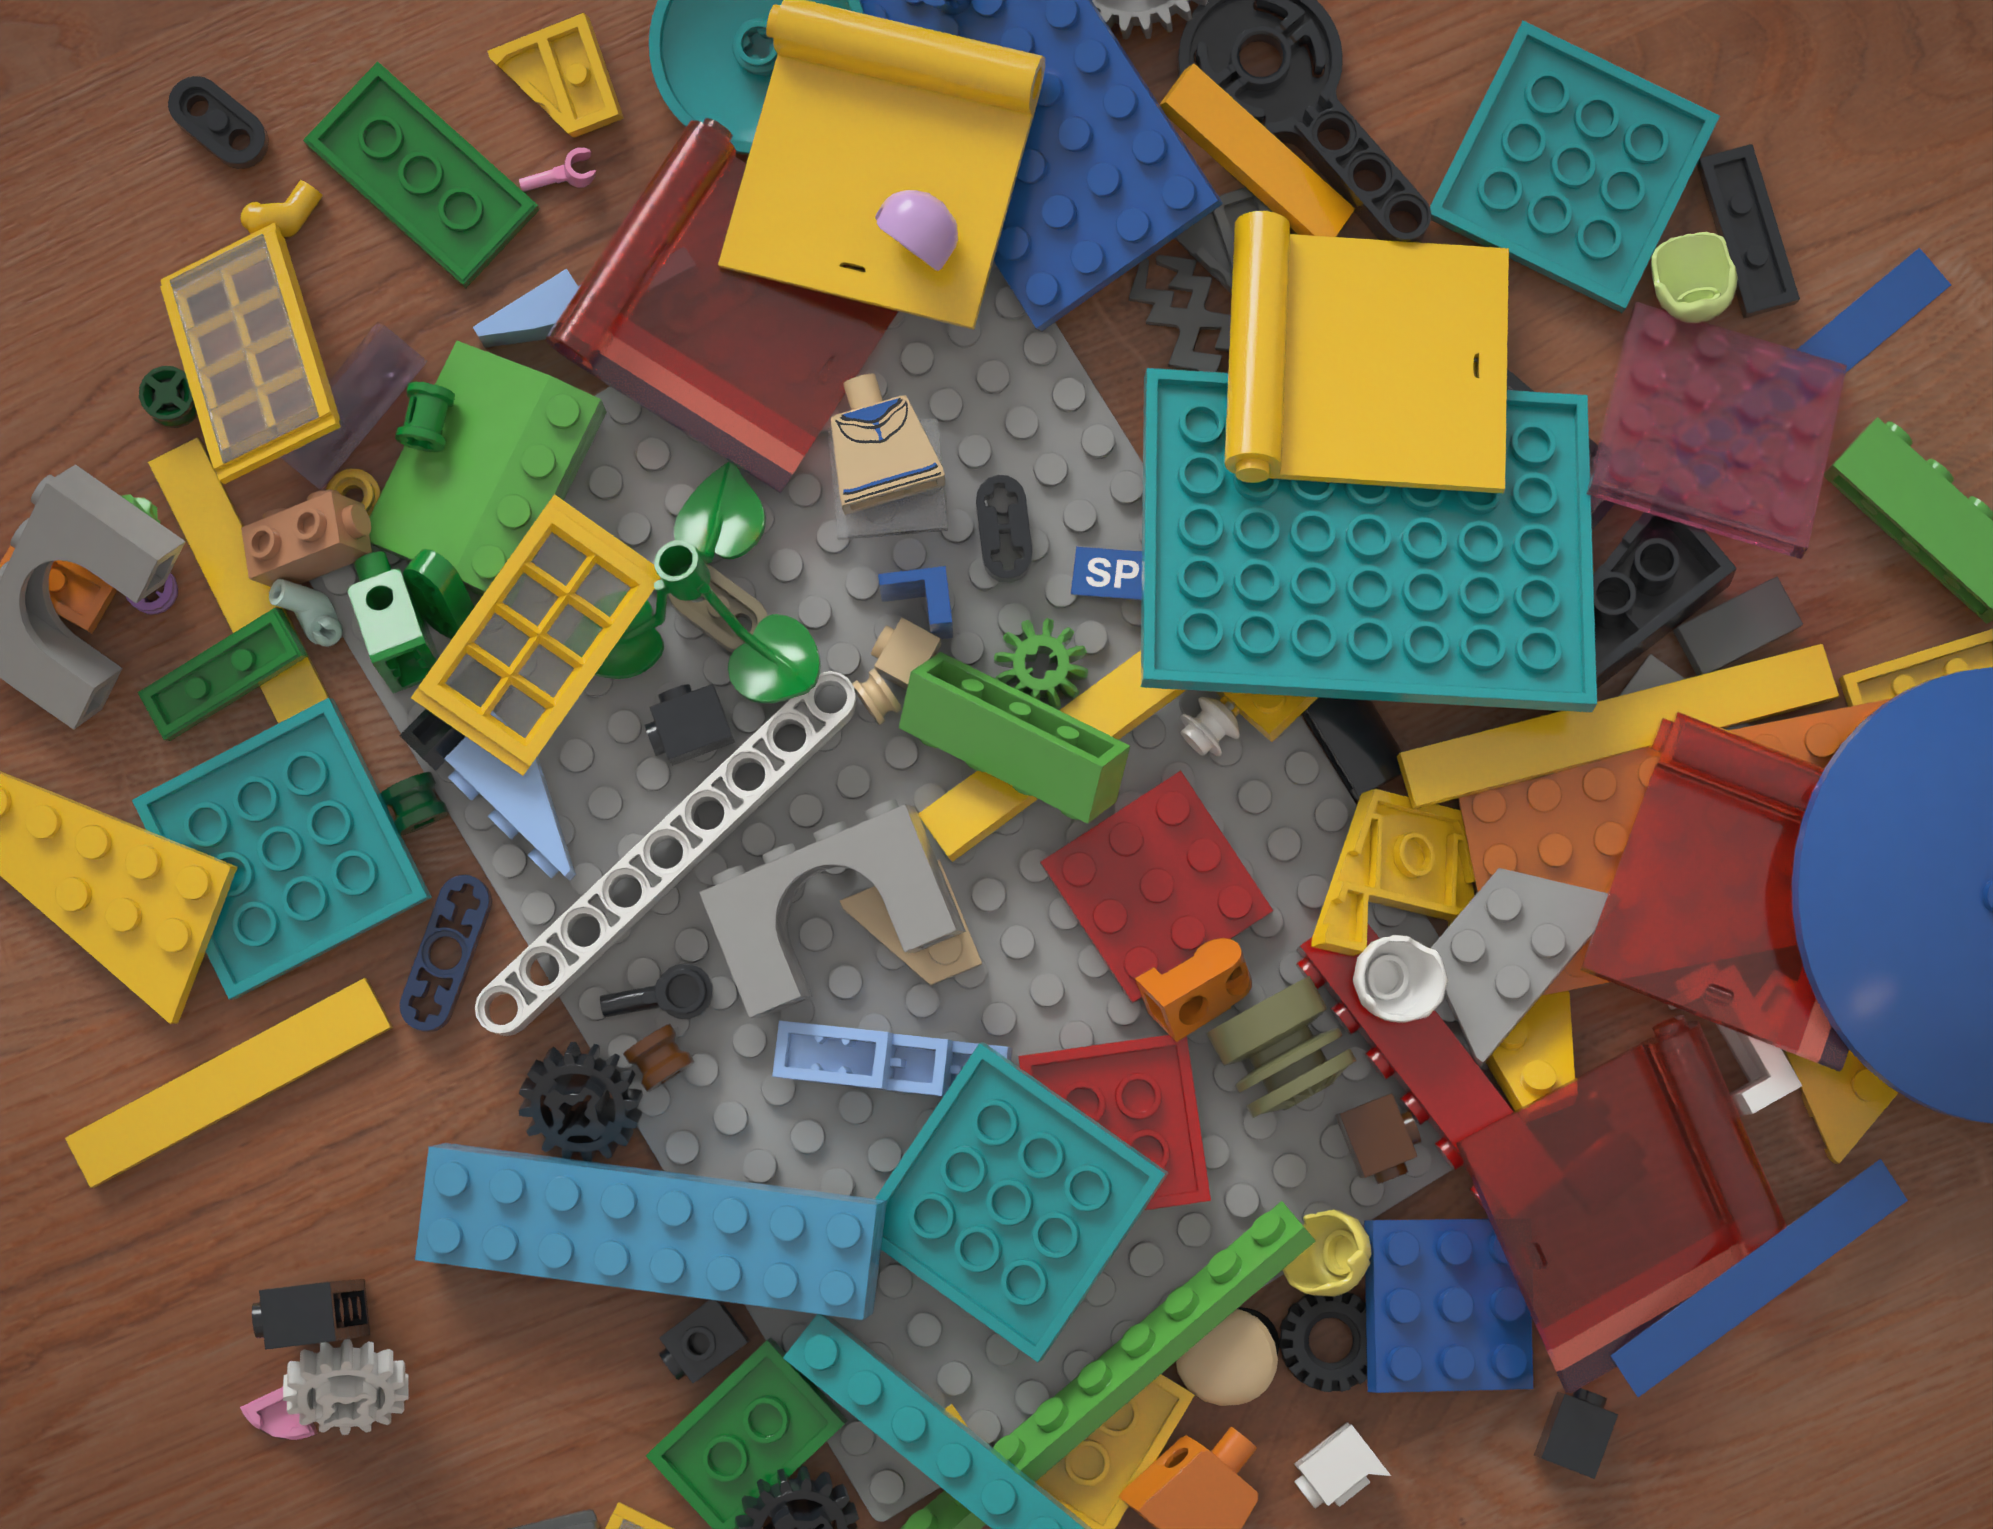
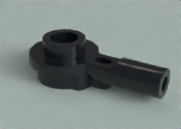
M677 964L668 968L654 986L601 995L600 1005L602 1014L606 1018L660 1007L663 1011L678 1019H692L701 1015L709 1007L713 998V984L709 975L702 968L693 964Z

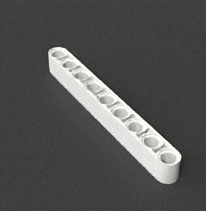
M833 671L820 673L816 686L809 693L791 698L481 991L475 1004L476 1018L481 1026L492 1033L503 1036L515 1035L525 1029L851 720L856 711L857 700L854 686L850 680L841 673ZM835 686L846 693V704L836 713L822 712L816 706V697L825 687ZM790 724L800 726L806 732L805 743L800 749L794 752H785L776 746L775 737L780 728ZM751 762L762 766L765 770V779L760 787L755 790L745 791L735 785V773L740 766ZM714 801L721 804L724 808L723 821L714 829L705 830L699 828L694 822L695 810L704 802ZM664 840H676L683 847L681 861L673 868L664 869L658 867L653 859L654 849ZM633 878L641 884V898L631 907L623 908L617 906L613 901V888L620 880ZM582 917L596 918L601 928L597 941L590 946H577L571 934L575 922ZM541 956H554L559 964L558 977L549 985H536L530 973L532 964ZM510 994L517 1001V1015L510 1023L497 1025L490 1017V1005L499 995Z

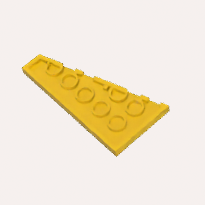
M0 771V876L168 1023L178 1024L238 867Z

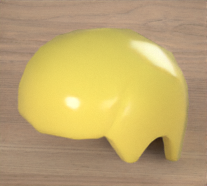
M1333 1209L1305 1215L1303 1217V1226L1316 1241L1282 1270L1289 1285L1305 1294L1314 1296H1340L1349 1292L1359 1283L1370 1265L1369 1259L1372 1253L1368 1234L1358 1219L1340 1210Z

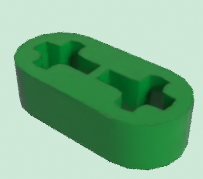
M422 549L404 569L403 576L426 622L443 636L452 639L474 609V605L455 567L435 551Z

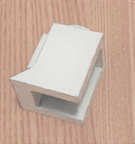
M1348 1422L1294 1463L1302 1474L1294 1483L1315 1509L1323 1502L1327 1506L1335 1502L1340 1507L1370 1483L1366 1477L1368 1474L1391 1476L1353 1425H1349Z

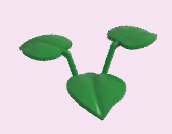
M730 461L714 471L691 494L676 518L674 525L675 540L662 546L655 556L654 567L661 578L654 583V588L657 591L655 614L653 607L646 600L595 673L596 676L609 679L631 678L647 671L658 661L664 651V641L656 627L665 622L667 596L671 593L675 598L684 601L695 600L701 596L704 597L736 635L745 642L733 651L728 662L730 681L736 691L743 697L757 703H776L807 694L816 686L821 669L820 655L813 637L803 624L786 615L772 614L759 622L752 635L709 586L711 576L706 564L713 561L714 555L716 554L723 559L729 560L745 555L757 545L763 536L766 526V515L761 500L746 482L737 466ZM628 591L609 594L596 602L594 606L611 617ZM584 615L573 634L563 645L580 657H583L602 627Z

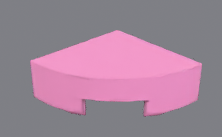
M283 1387L240 1407L247 1420L253 1426L271 1436L297 1440L318 1434L313 1423L303 1426L299 1424V1414H288L287 1401H283Z

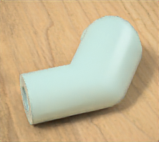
M281 578L273 583L269 592L270 603L293 611L305 635L311 642L329 647L335 645L340 640L343 632L342 625L338 621L328 596L320 591Z

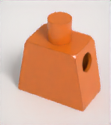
M1233 1427L1228 1429L1212 1451L1186 1435L1177 1440L1130 1483L1118 1497L1155 1529H1242L1258 1501L1259 1493L1238 1476L1237 1473L1257 1450V1447Z

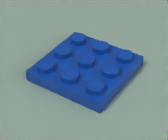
M1529 1218L1364 1220V1230L1369 1236L1372 1253L1369 1259L1370 1265L1365 1272L1368 1392L1533 1389Z

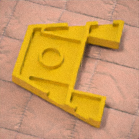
M1372 789L1361 793L1312 937V947L1350 956L1361 954L1367 947L1368 902L1448 921L1449 927L1475 897L1472 885L1475 882L1461 810L1438 804L1412 810L1409 797L1379 789Z

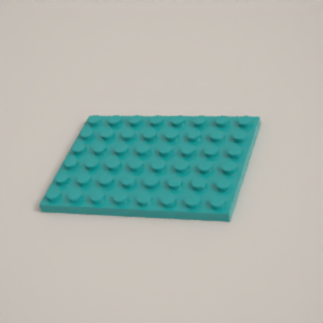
M1146 369L1144 376L1140 687L1593 712L1597 705L1588 395L1507 390L1504 494L1271 478L1263 482L1249 483L1239 480L1234 473L1225 467L1228 373Z

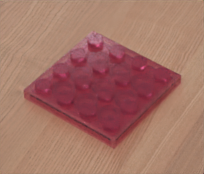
M1636 302L1630 313L1587 495L1802 559L1810 542L1847 365L1705 322H1682L1665 310Z

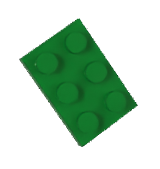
M771 1337L646 1455L712 1529H734L736 1527L735 1516L747 1515L744 1512L741 1501L744 1495L755 1498L760 1496L757 1486L758 1480L763 1479L772 1486L778 1483L777 1470L784 1469L789 1477L848 1421L811 1380L783 1358L786 1353Z

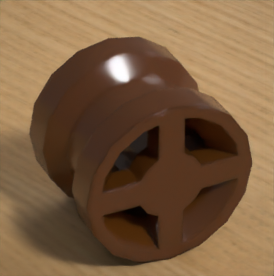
M667 1024L654 1031L623 1053L627 1062L636 1065L642 1073L641 1084L646 1092H650L666 1083L694 1063L689 1052L681 1051L676 1044V1032L671 1024Z

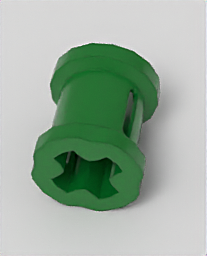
M426 382L408 383L406 396L410 399L404 425L396 430V441L404 446L420 451H443L446 440L442 436L447 410L449 407H453L455 393L442 386Z

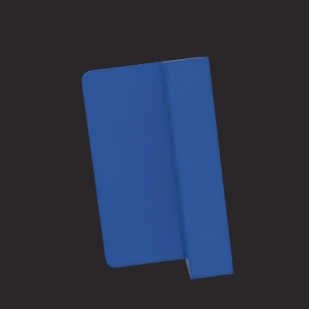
M946 566L878 574L882 602L926 597L930 633L941 639L953 638Z

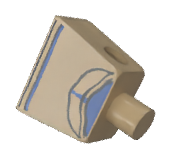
M873 373L860 375L845 381L843 385L851 410L831 417L839 493L844 515L944 486L945 473L907 396H898L883 401L876 376Z

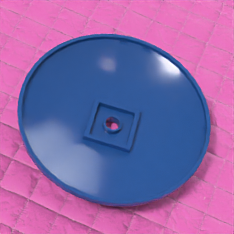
M1993 667L1955 672L1923 682L1905 690L1881 705L1856 727L1831 758L1811 794L1800 826L1792 874V911L1797 944L1804 970L1820 1007L1830 1025L1847 1048L1875 1076L1913 1102L1941 1114L1967 1121L1993 1124Z

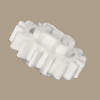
M344 1339L340 1348H333L329 1343L324 1342L320 1343V1352L317 1354L304 1349L300 1352V1362L289 1361L287 1364V1374L284 1375L283 1401H287L288 1414H299V1424L303 1426L315 1421L318 1422L319 1432L323 1433L333 1426L340 1427L342 1435H348L351 1427L354 1426L360 1427L365 1432H370L374 1421L388 1425L391 1423V1413L402 1414L404 1412V1401L408 1400L409 1397L408 1374H405V1362L403 1360L393 1361V1351L390 1349L375 1353L374 1343L369 1341L361 1348H354L350 1339Z

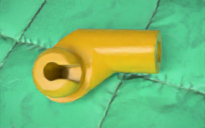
M300 180L284 203L260 204L259 202H251L247 204L241 212V223L250 234L275 223L279 226L283 237H291L300 230L323 195L308 183Z

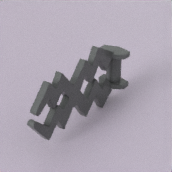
M1164 255L1156 256L1157 265L1177 272L1168 285V289L1192 292L1187 309L1171 307L1174 291L1146 289L1149 260L1147 258L1139 264L1129 295V301L1154 305L1146 320V325L1175 327L1179 330L1180 334L1168 367L1188 371L1217 372L1222 355L1193 352L1200 330H1221L1215 350L1229 352L1231 315L1210 312L1205 309L1212 277L1193 276L1197 260Z

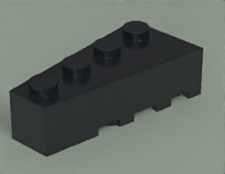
M1665 484L1641 517L1634 522L1623 536L1622 541L1605 563L1601 564L1593 575L1597 688L1728 588L1737 569ZM1550 710L1552 713L1559 712L1556 710Z

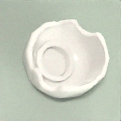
M1401 935L1383 937L1371 942L1357 957L1353 984L1361 1004L1373 1015L1386 1021L1406 1023L1428 1017L1443 1001L1448 981L1442 958L1436 950L1420 944L1411 937Z

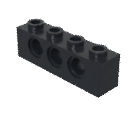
M365 1279L331 1281L259 1290L260 1302L252 1304L254 1334L256 1338H264L265 1350L332 1342L370 1335Z

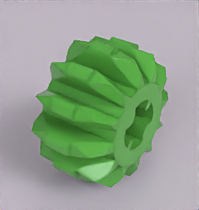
M1046 618L1044 620L1042 635H1035L1033 624L1030 620H1025L1021 623L1022 633L1025 638L1023 642L1010 632L1003 636V642L1015 654L997 652L994 655V663L1013 669L1000 673L995 679L1007 685L1017 683L1014 687L1015 689L1027 693L1039 701L1040 697H1047L1048 705L1060 710L1061 703L1057 694L1059 690L1072 700L1079 696V690L1067 678L1074 680L1087 679V668L1069 664L1085 657L1087 653L1086 648L1082 645L1066 650L1065 647L1071 642L1074 631L1067 627L1057 639L1052 637L1054 629L1053 619ZM1038 654L1049 655V665L1056 663L1057 666L1056 671L1047 670L1044 679L1033 677V668L1031 667L1026 670L1025 667L1026 662H1035Z

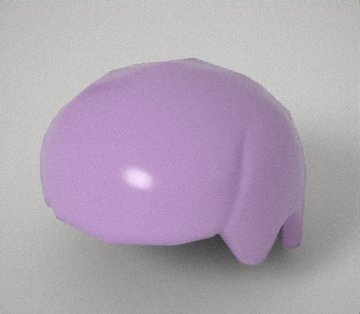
M904 190L894 193L883 202L875 216L877 225L881 230L937 271L942 269L956 248L958 242L956 220L945 204L930 193L917 190Z

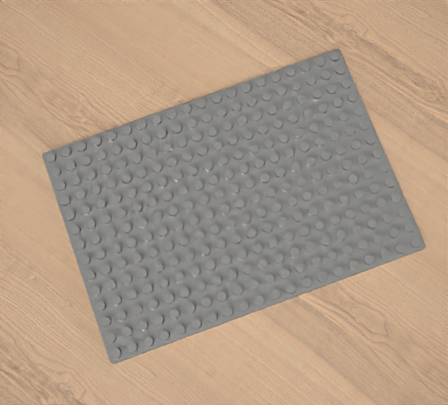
M994 261L974 330L782 283L735 313L673 348L816 439L781 494L737 467L746 482L761 500L766 515L765 530L757 545L745 555L729 560L715 554L713 561L708 565L715 568L758 600L768 615H786L803 624L817 645L821 661L820 673L833 671L841 673L851 683L856 680L861 683L866 682L869 678L868 672L875 669L874 665L878 658L871 655V651L886 625L895 630L902 617L930 632L926 597L882 602L878 574L946 566L953 638L941 639V648L938 653L943 652L993 678H996L997 675L1004 671L1013 669L995 664L994 655L997 652L1015 654L1005 645L1003 636L1010 632L1023 642L1025 638L1022 633L1021 623L1025 620H1030L1033 624L1035 635H1042L1044 620L1046 618L1053 619L1054 629L1052 637L1057 639L1067 627L1074 631L1071 642L1065 647L1066 650L1075 646H1085L1086 656L1069 664L1087 668V679L1074 680L1067 678L1077 687L1079 695L1141 650V600L1071 595L1076 546L1142 551L1143 462L1056 323H1053L1043 331L1037 329ZM843 265V266H842V267H852V268H856V269H860V270L866 271V270L863 269V268H859V267H855V266H851V265ZM873 373L876 376L883 401L898 396H907L943 467L945 485L844 515L839 493L831 417L851 410L843 383L851 378ZM610 386L595 395V397L602 400L607 413L564 501L654 564L655 556L659 549L666 543L675 540V521L685 502L707 477L729 461ZM995 475H1008L1016 479L1023 487L1026 495L1032 544V562L1027 574L1020 580L1011 583L999 582L992 578L985 570L982 561L976 497L980 485L989 477ZM1005 488L994 489V497L990 500H985L986 506L996 508L998 524L1009 523L1008 506L1012 503H1017L1016 497H1007ZM551 533L540 548L533 563L566 586L587 556L554 533ZM1010 533L1000 534V552L992 554L991 558L992 561H1001L1004 570L1014 569L1015 560L1024 558L1022 551H1013ZM371 545L372 552L381 551L386 553L391 569H401L403 572L410 563ZM354 563L310 580L309 582L314 590L328 596L338 621L342 625L344 640L398 730L402 733L425 710L424 707L411 699V696L420 684L393 694L373 666L347 590L351 585L360 582ZM596 563L575 593L594 605L609 594L629 591L631 587ZM527 575L511 608L538 626L558 596ZM654 589L647 600L653 607L655 614L657 591ZM467 590L475 607L482 596ZM669 594L667 596L665 622L656 627L664 641V651L658 661L647 671L631 678L609 679L594 675L538 755L576 873L571 880H568L560 871L551 879L528 856L535 847L520 832L511 840L488 817L495 808L480 793L471 801L448 778L455 769L447 761L435 771L409 746L423 771L432 773L436 782L434 786L436 793L441 801L446 804L451 818L528 946L790 700L776 703H757L748 700L738 693L731 683L728 673V662L733 652L723 648L680 616L672 607ZM701 596V597H699L698 599L690 600V601H692V602H701V601H703L705 598ZM567 604L547 633L563 644L573 634L584 614ZM495 613L474 643L510 667L530 637ZM737 618L743 627L750 632L752 623L746 618ZM427 623L440 657L452 639L443 636ZM539 644L519 674L554 698L574 668ZM466 653L446 684L449 685L474 658ZM1038 654L1035 662L1025 663L1026 670L1032 667L1033 677L1038 679H1044L1047 670L1056 671L1057 669L1056 663L1049 665V655ZM883 678L903 710L907 690ZM1017 683L1010 684L1009 686L1014 688ZM685 684H690L692 691L713 684L735 743L673 766L668 760L666 753L656 756L645 724L654 721L649 707L660 703L658 695ZM510 685L514 691L503 701L502 706L495 714L512 730L526 738L546 708L513 685ZM829 686L818 693L815 703L822 712L836 713L845 706L847 695L839 687ZM1060 690L1057 692L1061 708L1072 701ZM1186 690L1119 739L1130 745V750L1117 801L1088 824L1081 820L1071 819L1062 814L1059 809L1038 799L952 862L921 820L936 859H940L982 961V965L931 986L843 910L839 900L875 886L866 876L848 867L830 868L815 874L799 888L792 900L788 914L789 938L813 997L763 1018H749L699 892L714 886L711 877L740 865L743 866L745 872L764 865L765 862L762 855L787 844L793 843L796 850L816 842L813 834L832 824L844 821L848 829L867 820L864 813L866 810L889 800L896 799L898 806L904 804L914 806L917 812L920 813L977 771L970 768L965 761L939 748L929 747L923 744L919 738L899 729L902 710L898 713L894 711L887 712L884 716L885 722L878 725L856 694L857 707L851 720L559 996L590 1049L593 1044L599 1045V1058L605 1061L615 1053L618 1054L620 1059L616 1069L620 1073L627 1070L635 1072L636 1075L628 1088L639 1089L643 1092V1097L638 1107H636L643 1112L637 1127L664 1171L875 1199L943 1097L772 1077L779 1020L1006 1046L1012 1048L1011 1062L1019 1068L1018 1056L1169 1035L1148 1014L1143 998H1140L1133 1004L1130 1002L1044 871L1040 861L1180 770L1182 771L1274 910L1232 938L1241 947L1252 978V988L1242 1000L1232 1005L1229 1010L1187 1035L1211 1201L1144 1210L1043 1360L1038 1363L882 1250L880 1253L873 1314L864 1320L829 1316L943 1408L953 1404L968 1428L992 1448L1001 1438L1011 1434L1033 1415L1044 1401L1054 1397L1075 1379L1087 1364L1096 1361L1117 1343L1130 1327L1140 1323L1160 1306L1172 1291L1183 1286L1209 1264L1215 1254L1226 1249L1251 1228L1257 1218L1272 1210L1281 1201H1283L1302 1225L1304 1224L1303 1217L1305 1215L1333 1209L1340 1210L1358 1219L1361 1225H1364V1220H1372L1453 1169L1437 1150L1434 1143L1440 1140L1441 1137L1428 1120L1422 1125L1415 1121L1422 1142L1414 1145L1418 1157L1405 1162L1409 1172L1377 1184L1374 1175L1366 1178L1359 1177L1335 1115L1393 1093L1399 1111L1402 1114L1407 1112V1110L1401 1103L1400 1098L1406 1092L1393 1075L1384 1080L1375 1070L1365 1055L1371 1049V1046L1357 1030L1350 1035L1342 1027L1330 1009L1337 1002L1324 985L1318 989V992L1326 1004L1327 1010L1308 1026L1313 1035L1338 1028L1341 1031L1342 1037L1321 1048L1327 1060L1351 1049L1357 1061L1349 1065L1333 1082L1334 1084L1285 1111L1279 1110L1264 1113L1252 1118L1246 1105L1268 1094L1262 1081L1239 1093L1235 1085L1254 1069L1249 1059L1224 1066L1206 1035L1207 1032L1305 978L1296 966V963L1302 959L1296 949L1314 934L1357 807L1301 715L1271 742L1239 714L1235 718L1238 721L1240 737L1234 739L1225 735L1218 742L1222 751L1220 756H1216L1210 751L1202 756L1182 737L1180 732L1185 728V725L1180 716L1187 714L1195 718L1202 711L1198 701L1201 696L1219 701L1221 697L1215 691ZM1040 697V701L1048 705L1047 697ZM785 725L777 732L775 744L785 752L797 751L805 743L806 732L798 725ZM745 763L735 773V785L741 790H755L764 782L765 770L759 764ZM714 801L700 804L694 813L695 825L705 830L716 828L724 818L723 806ZM672 839L660 842L654 849V863L660 868H673L682 859L683 847L681 843ZM625 878L617 882L612 893L614 903L623 908L635 905L641 898V884L633 878ZM1368 902V924L1379 938L1392 935L1408 936L1428 948H1431L1439 939L1438 934L1426 915ZM589 916L577 920L571 932L574 943L581 947L590 946L595 943L600 936V923L596 918ZM550 955L537 958L551 983L554 982L559 974V964L556 958ZM677 964H693L702 968L709 975L713 984V998L709 1007L701 1015L692 1019H678L669 1015L660 1007L606 1018L602 1014L600 1005L601 995L654 986L668 968ZM1444 994L1443 1001L1435 1011L1471 1056V1048L1458 1020L1455 1021L1446 1001L1447 996ZM667 1024H671L676 1032V1044L681 1051L689 1052L694 1063L666 1083L650 1092H646L641 1084L642 1073L636 1065L627 1062L623 1053L654 1031ZM1486 1062L1482 1067L1479 1066L1516 1114ZM1280 1271L1265 1285L1282 1276L1284 1274L1283 1271ZM744 1304L765 1340L767 1341L771 1337L785 1353L789 1351L817 1315ZM820 1389L848 1420L827 1440V1443L875 1520L884 1522L940 1488L932 1479Z

